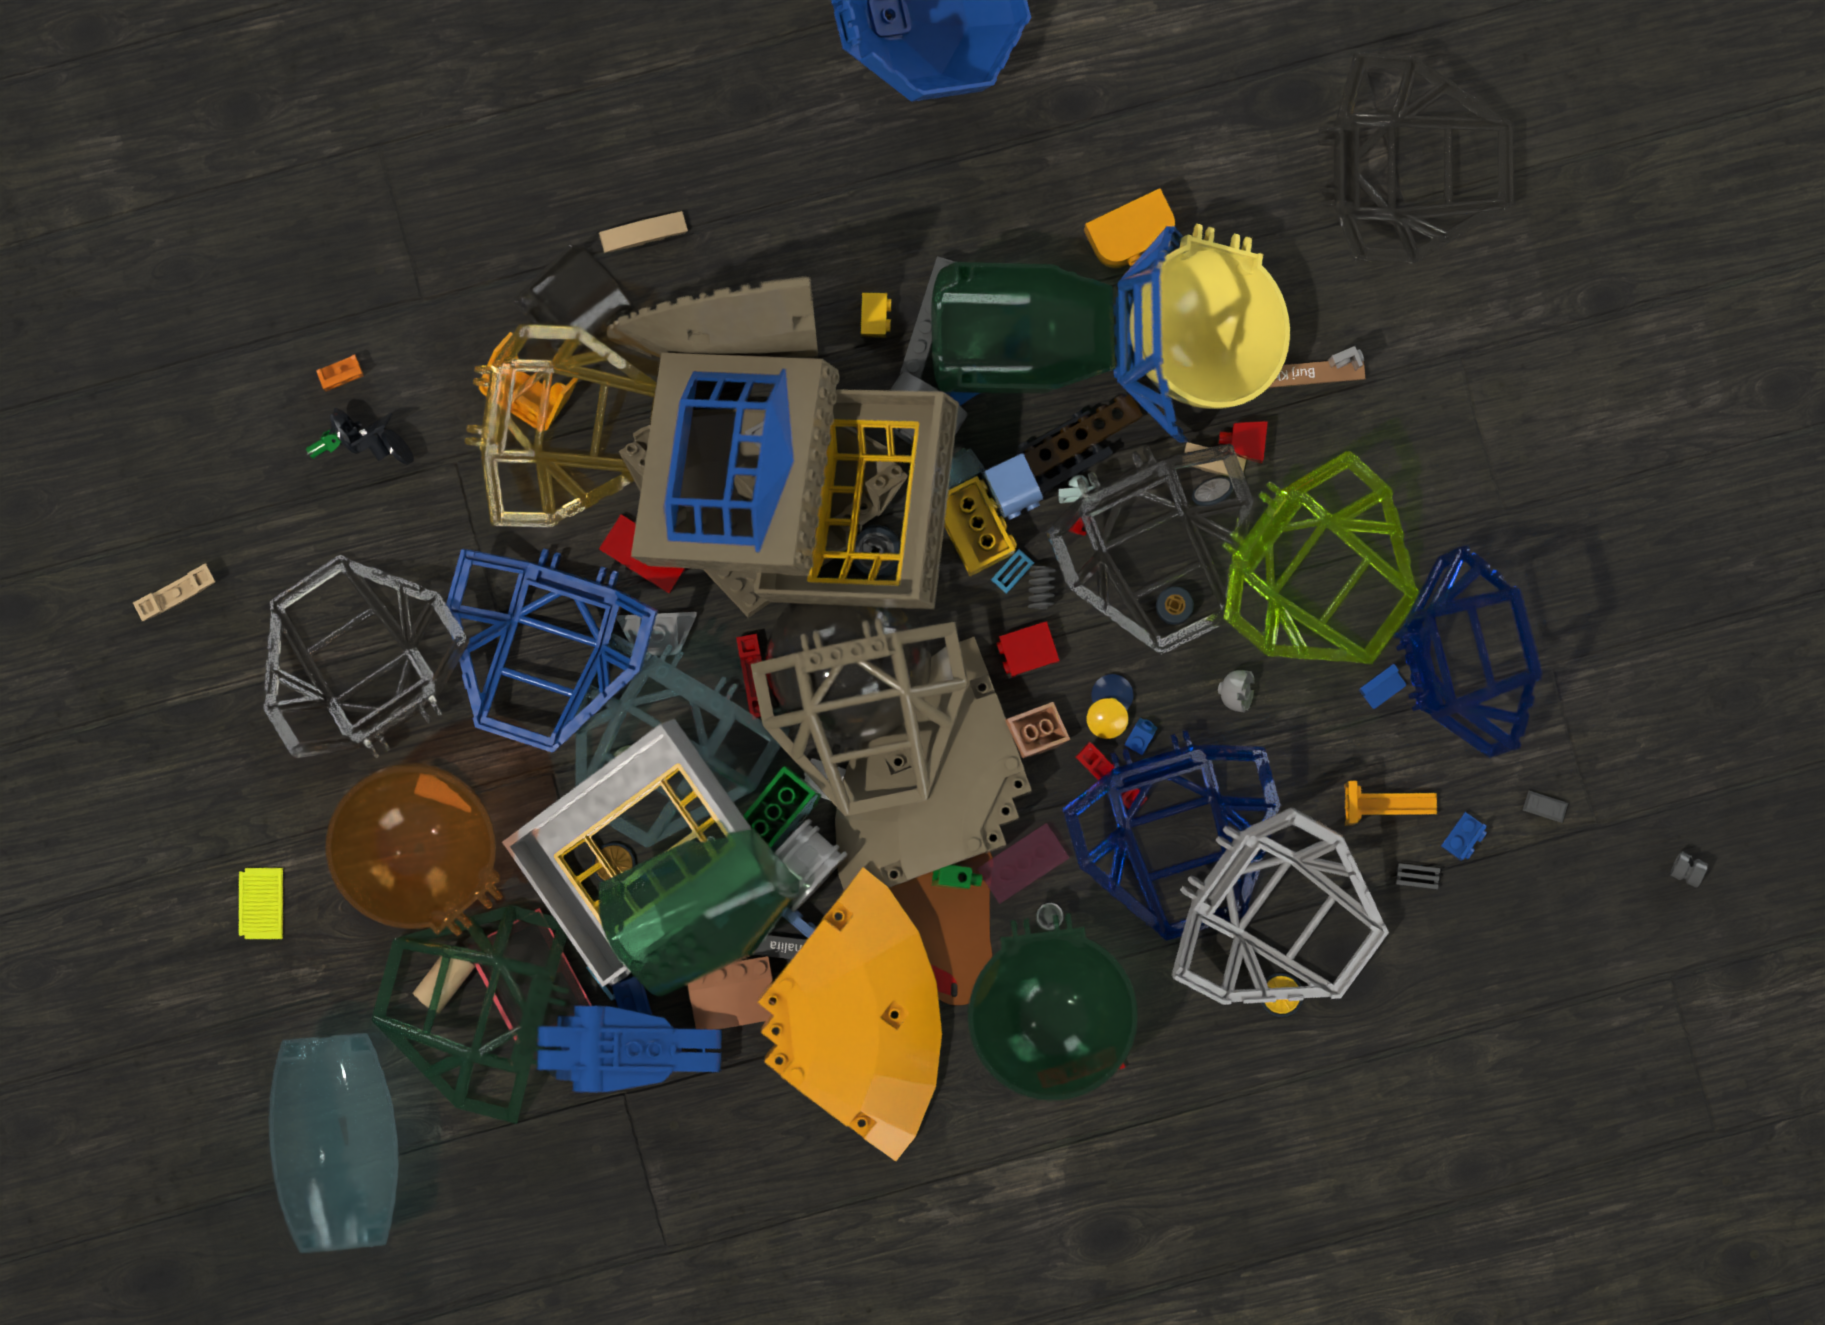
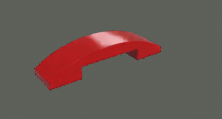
M757 634L736 637L751 719L761 717L751 664L762 662Z
M1091 742L1076 755L1078 761L1133 814L1148 799Z

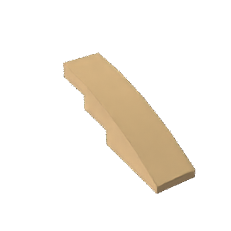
M677 212L602 231L599 235L604 253L662 240L669 236L686 233L688 230L683 212Z

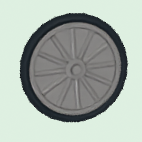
M1226 477L1211 478L1195 488L1192 493V500L1200 506L1217 504L1229 497L1234 489V484L1232 480Z

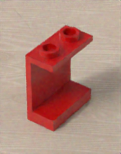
M1047 621L999 636L1000 642L996 643L999 653H1004L1006 659L1003 662L1006 674L1010 673L1011 677L1042 666L1059 663L1060 661Z

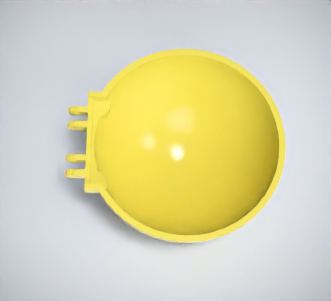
M1196 224L1193 236L1186 235L1182 237L1180 248L1166 256L1161 268L1163 364L1161 365L1164 379L1168 381L1169 392L1167 393L1169 397L1193 407L1210 409L1229 408L1256 398L1277 378L1286 360L1289 348V315L1278 285L1262 266L1263 254L1251 253L1252 238L1245 237L1242 249L1240 250V235L1234 234L1232 236L1229 247L1213 243L1215 230L1212 227L1206 229L1204 240H1202L1203 225ZM1152 284L1142 286L1143 360L1153 353ZM1133 301L1130 314V336L1133 351L1135 353ZM1156 370L1146 373V376L1152 383L1159 388Z

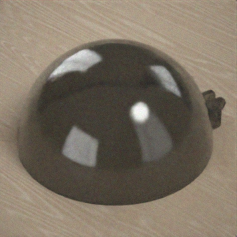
M789 603L772 628L766 648L765 661L803 652L801 634L807 635L809 648L812 650L817 649L813 638L816 631L820 633L822 646L827 647L865 639L863 621H868L870 624L871 637L879 636L875 626V619L881 618L884 634L923 628L924 626L912 608ZM929 640L902 644L911 687L928 684L931 673ZM891 655L867 660L896 679ZM857 663L847 664L843 666L820 703L888 690L893 687ZM795 667L766 674L772 696L783 714L803 710ZM832 668L809 672L814 695ZM900 696L818 713L832 754L836 745L841 746L838 754L846 753L847 749L853 751L860 750L864 742L880 738L895 730L904 722ZM801 723L783 727L790 729L788 737L792 741H794Z

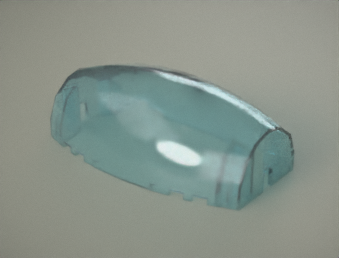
M360 1033L337 1035L328 1038L313 1037L282 1040L274 1067L268 1116L269 1152L278 1201L287 1228L299 1254L386 1245L396 1201L398 1142L390 1092L386 1084L384 1071L378 1060V1055L368 1034Z

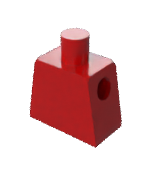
M1268 422L1234 423L1232 432L1220 431L1219 444L1230 445V454L1262 463Z

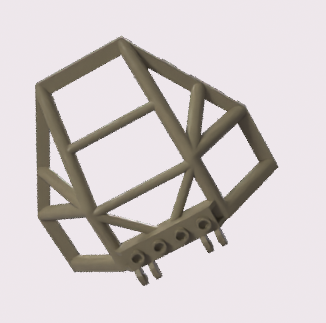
M881 618L875 619V626L879 636L871 637L870 624L868 621H863L865 639L823 647L820 633L816 631L813 638L817 649L810 650L807 635L801 634L803 652L751 664L764 728L844 816L928 799L968 685L955 622L884 634ZM945 637L953 679L911 687L902 644ZM891 655L896 679L867 660ZM857 663L893 687L888 690L820 703L843 666L847 664ZM795 667L803 710L774 716L766 674ZM832 668L814 695L809 672ZM952 692L945 713L923 699L924 697ZM900 696L908 740L836 755L832 754L818 715L819 712ZM915 709L940 725L927 765L925 763ZM801 723L795 742L781 729V727ZM811 734L828 780L804 754ZM910 748L917 789L850 802L836 763Z

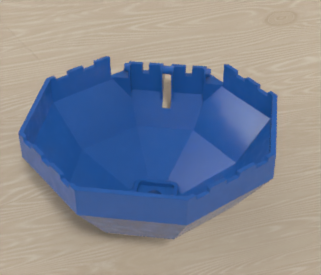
M831 0L843 49L911 102L982 92L993 86L999 72L1004 68L1009 59L1010 52L1019 41L1025 25L1031 19L1027 0ZM885 11L892 16L889 20L885 17Z

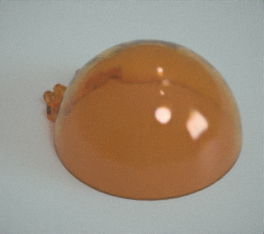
M395 764L378 769L363 777L339 801L328 825L326 859L332 879L338 890L354 908L365 916L392 927L410 929L430 927L437 935L447 926L455 935L459 936L462 933L461 929L453 920L457 918L464 926L469 927L471 921L463 913L465 909L477 899L486 908L490 909L493 905L484 894L486 891L497 900L502 898V894L494 886L495 883L500 881V875L493 868L496 845L495 833L489 813L474 790L454 774L427 764Z

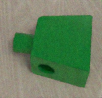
M949 865L933 871L931 886L962 890L970 889V886L980 887L982 884V874L972 873V868ZM958 874L962 876L961 881L958 880Z

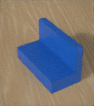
M1395 664L1359 689L1372 709L1377 708L1406 686Z

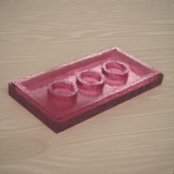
M1046 823L977 868L979 874H982L983 880L1000 904L1069 859V857Z

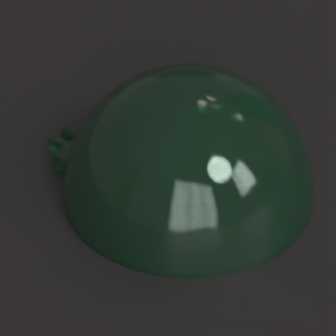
M1066 913L1065 916L1067 929L1060 930V921L1057 914L1053 915L1054 931L1031 934L1029 918H1026L1023 922L1025 935L1019 936L1016 920H1011L1012 936L1000 937L1002 949L991 957L981 970L969 1000V1033L976 1054L982 1064L996 1080L1007 1088L1023 1096L1038 1100H1068L1096 1090L1114 1076L1122 1066L1132 1048L1136 1035L1138 1010L1134 989L1129 977L1116 958L1099 944L1086 938L1085 927L1073 928L1071 913Z

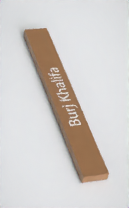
M1328 361L1283 365L1277 378L1268 388L1365 380L1364 361H1362L1363 366L1356 371L1351 362L1339 369L1336 366L1331 368Z

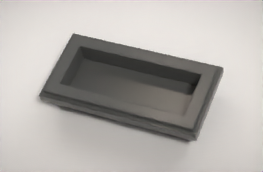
M1528 791L1523 811L1563 823L1568 803Z

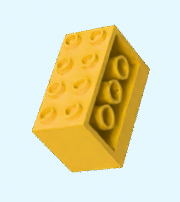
M978 476L948 490L944 527L969 576L1014 555L1017 546L1013 536H1008L1005 531L1007 524L1002 516L998 517L996 513L998 507L993 497L989 499L986 494L988 493V487L983 479L979 480ZM966 502L973 504L970 510L963 508ZM974 521L982 522L981 528L973 527ZM984 539L992 541L989 547L982 545Z

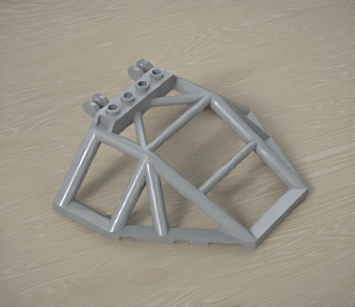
M1293 808L1239 833L1233 828L1225 826L1223 831L1235 839L1230 843L1223 837H1217V843L1227 850L1204 882L1194 876H1190L1187 879L1192 885L1199 888L1196 893L1185 886H1182L1180 889L1183 894L1192 899L1175 960L1172 972L1173 978L1223 1005L1231 1004V1002H1243L1244 1004L1276 1002V1000L1281 999L1300 1001L1303 998H1342L1389 933L1342 835ZM1294 824L1322 839V841L1294 852L1266 836ZM1260 848L1276 856L1249 864ZM1336 849L1342 863L1318 857ZM1281 864L1239 922L1233 886L1242 874ZM1290 865H1292L1329 896L1285 955L1244 929ZM1320 871L1349 877L1362 905ZM1225 897L1227 898L1231 923L1214 914ZM1337 901L1372 931L1334 983H1331L1293 959L1334 902ZM1201 922L1233 938L1221 987L1189 970ZM1255 952L1300 978L1308 986L1268 988ZM1242 959L1245 961L1255 989L1234 990Z

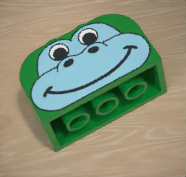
M784 766L743 817L769 855L772 856L814 809L821 798V794L791 768Z

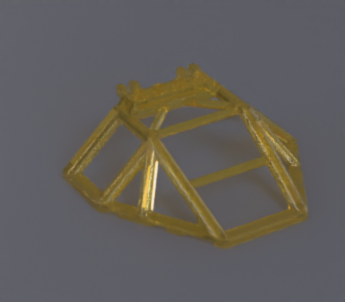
M519 324L491 367H475L476 373L490 374L489 379L474 378L473 384L476 386H486L488 391L483 425H468L466 430L470 433L481 434V439L467 437L465 438V444L480 446L490 523L493 526L553 527L559 524L560 520L578 514L598 503V500L619 492L624 486L634 481L623 459L598 456L608 388L611 386L648 395L655 399L657 382L579 326ZM528 338L566 339L552 360L514 359ZM580 341L593 350L592 352L571 356ZM607 360L631 378L582 366ZM516 372H535L514 390ZM553 373L601 384L590 456L541 451ZM544 376L533 446L510 418L511 404ZM653 399V405H652L651 418H650V424H649V425H651V420H652L654 399ZM508 429L526 450H505ZM497 462L536 463L543 513L504 512ZM559 465L620 471L622 474L586 493ZM551 476L575 498V500L557 510L555 509Z

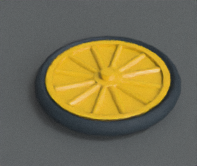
M1276 973L1266 978L1268 988L1301 987L1300 982L1294 976L1287 973ZM1288 999L1276 1000V1002H1263L1261 1004L1271 1015L1287 1017L1294 1014L1300 1008L1303 1000L1289 1001Z

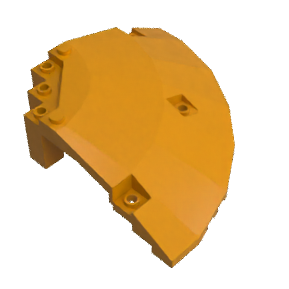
M862 867L776 980L770 982L758 997V1003L771 1013V1016L761 1027V1033L775 1043L765 1055L764 1062L844 1125L851 1127L866 1141L894 1161H897L916 1137L936 1087L942 1038L937 984L919 931L888 886ZM837 912L842 913L843 917L841 920L835 919L834 915ZM769 998H776V1003L773 1005L768 1001ZM892 1011H897L899 1013L897 1018H892L890 1016ZM778 1027L780 1033L776 1034L772 1029ZM777 1057H782L783 1061L779 1063L775 1059ZM860 1119L865 1120V1126L860 1127L858 1121Z

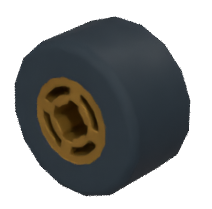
M1173 586L1166 588L1157 598V614L1167 624H1182L1193 612L1194 603L1192 596L1182 587Z

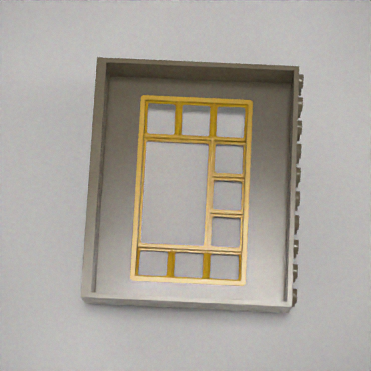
M835 390L836 403L833 405V423L830 425L829 432L831 440L827 446L826 454L828 461L824 468L825 482L821 489L822 503L818 510L819 524L815 531L816 545L812 552L813 566L810 569L809 575L757 572L753 585L755 594L770 602L934 609L959 403L944 392ZM836 426L857 428L858 454L837 452ZM864 427L886 429L887 455L866 454ZM893 428L915 429L912 455H895ZM838 460L858 461L855 486H834ZM867 461L911 463L900 554L855 552L865 463ZM833 493H854L851 519L830 518ZM830 525L850 526L846 552L826 551L828 528ZM825 558L845 559L837 579L817 578ZM854 559L874 560L868 579H846ZM883 560L899 561L896 581L875 580Z

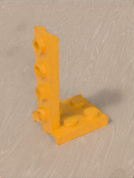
M1348 781L1344 784L1345 826L1357 824L1358 820L1361 819V815L1437 814V793L1361 794V786H1357V781Z

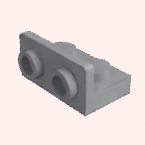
M1355 346L1337 353L1328 359L1331 368L1336 366L1339 369L1351 362L1355 371L1363 366L1362 361H1364L1361 350H1357Z

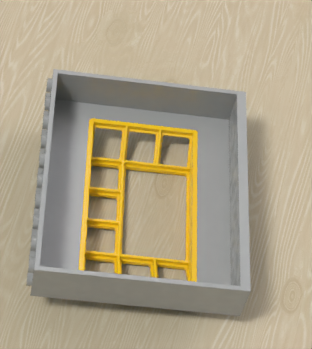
M675 719L657 726L502 842L602 987L607 984L613 986L622 979H625L629 976V973L640 968L646 961L658 955L661 950L673 944L676 939L684 936L694 926L705 921L709 915L724 907V904L738 897L739 893L747 890L756 881L771 873L772 870L770 868L776 864ZM678 771H681L693 789V792L682 801L668 783V780ZM659 786H662L692 829V833L623 882L592 836ZM697 796L711 814V818L700 827L686 809V805ZM715 822L729 840V844L719 852L715 851L704 835V831ZM697 837L709 853L710 858L691 871L678 850ZM583 842H586L599 861L579 876H576L563 856ZM672 856L685 874V877L670 888L665 889L653 869ZM603 867L616 884V888L594 902L581 882ZM646 874L660 894L641 908L629 892L628 887ZM619 893H622L634 910V914L615 927H611L599 910V907Z

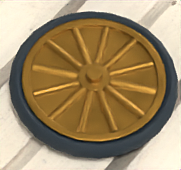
M610 842L600 847V850L623 882L633 876L636 868V859L630 848L618 842ZM595 854L592 859V866L599 861ZM603 867L594 873L596 878L603 884L616 886Z

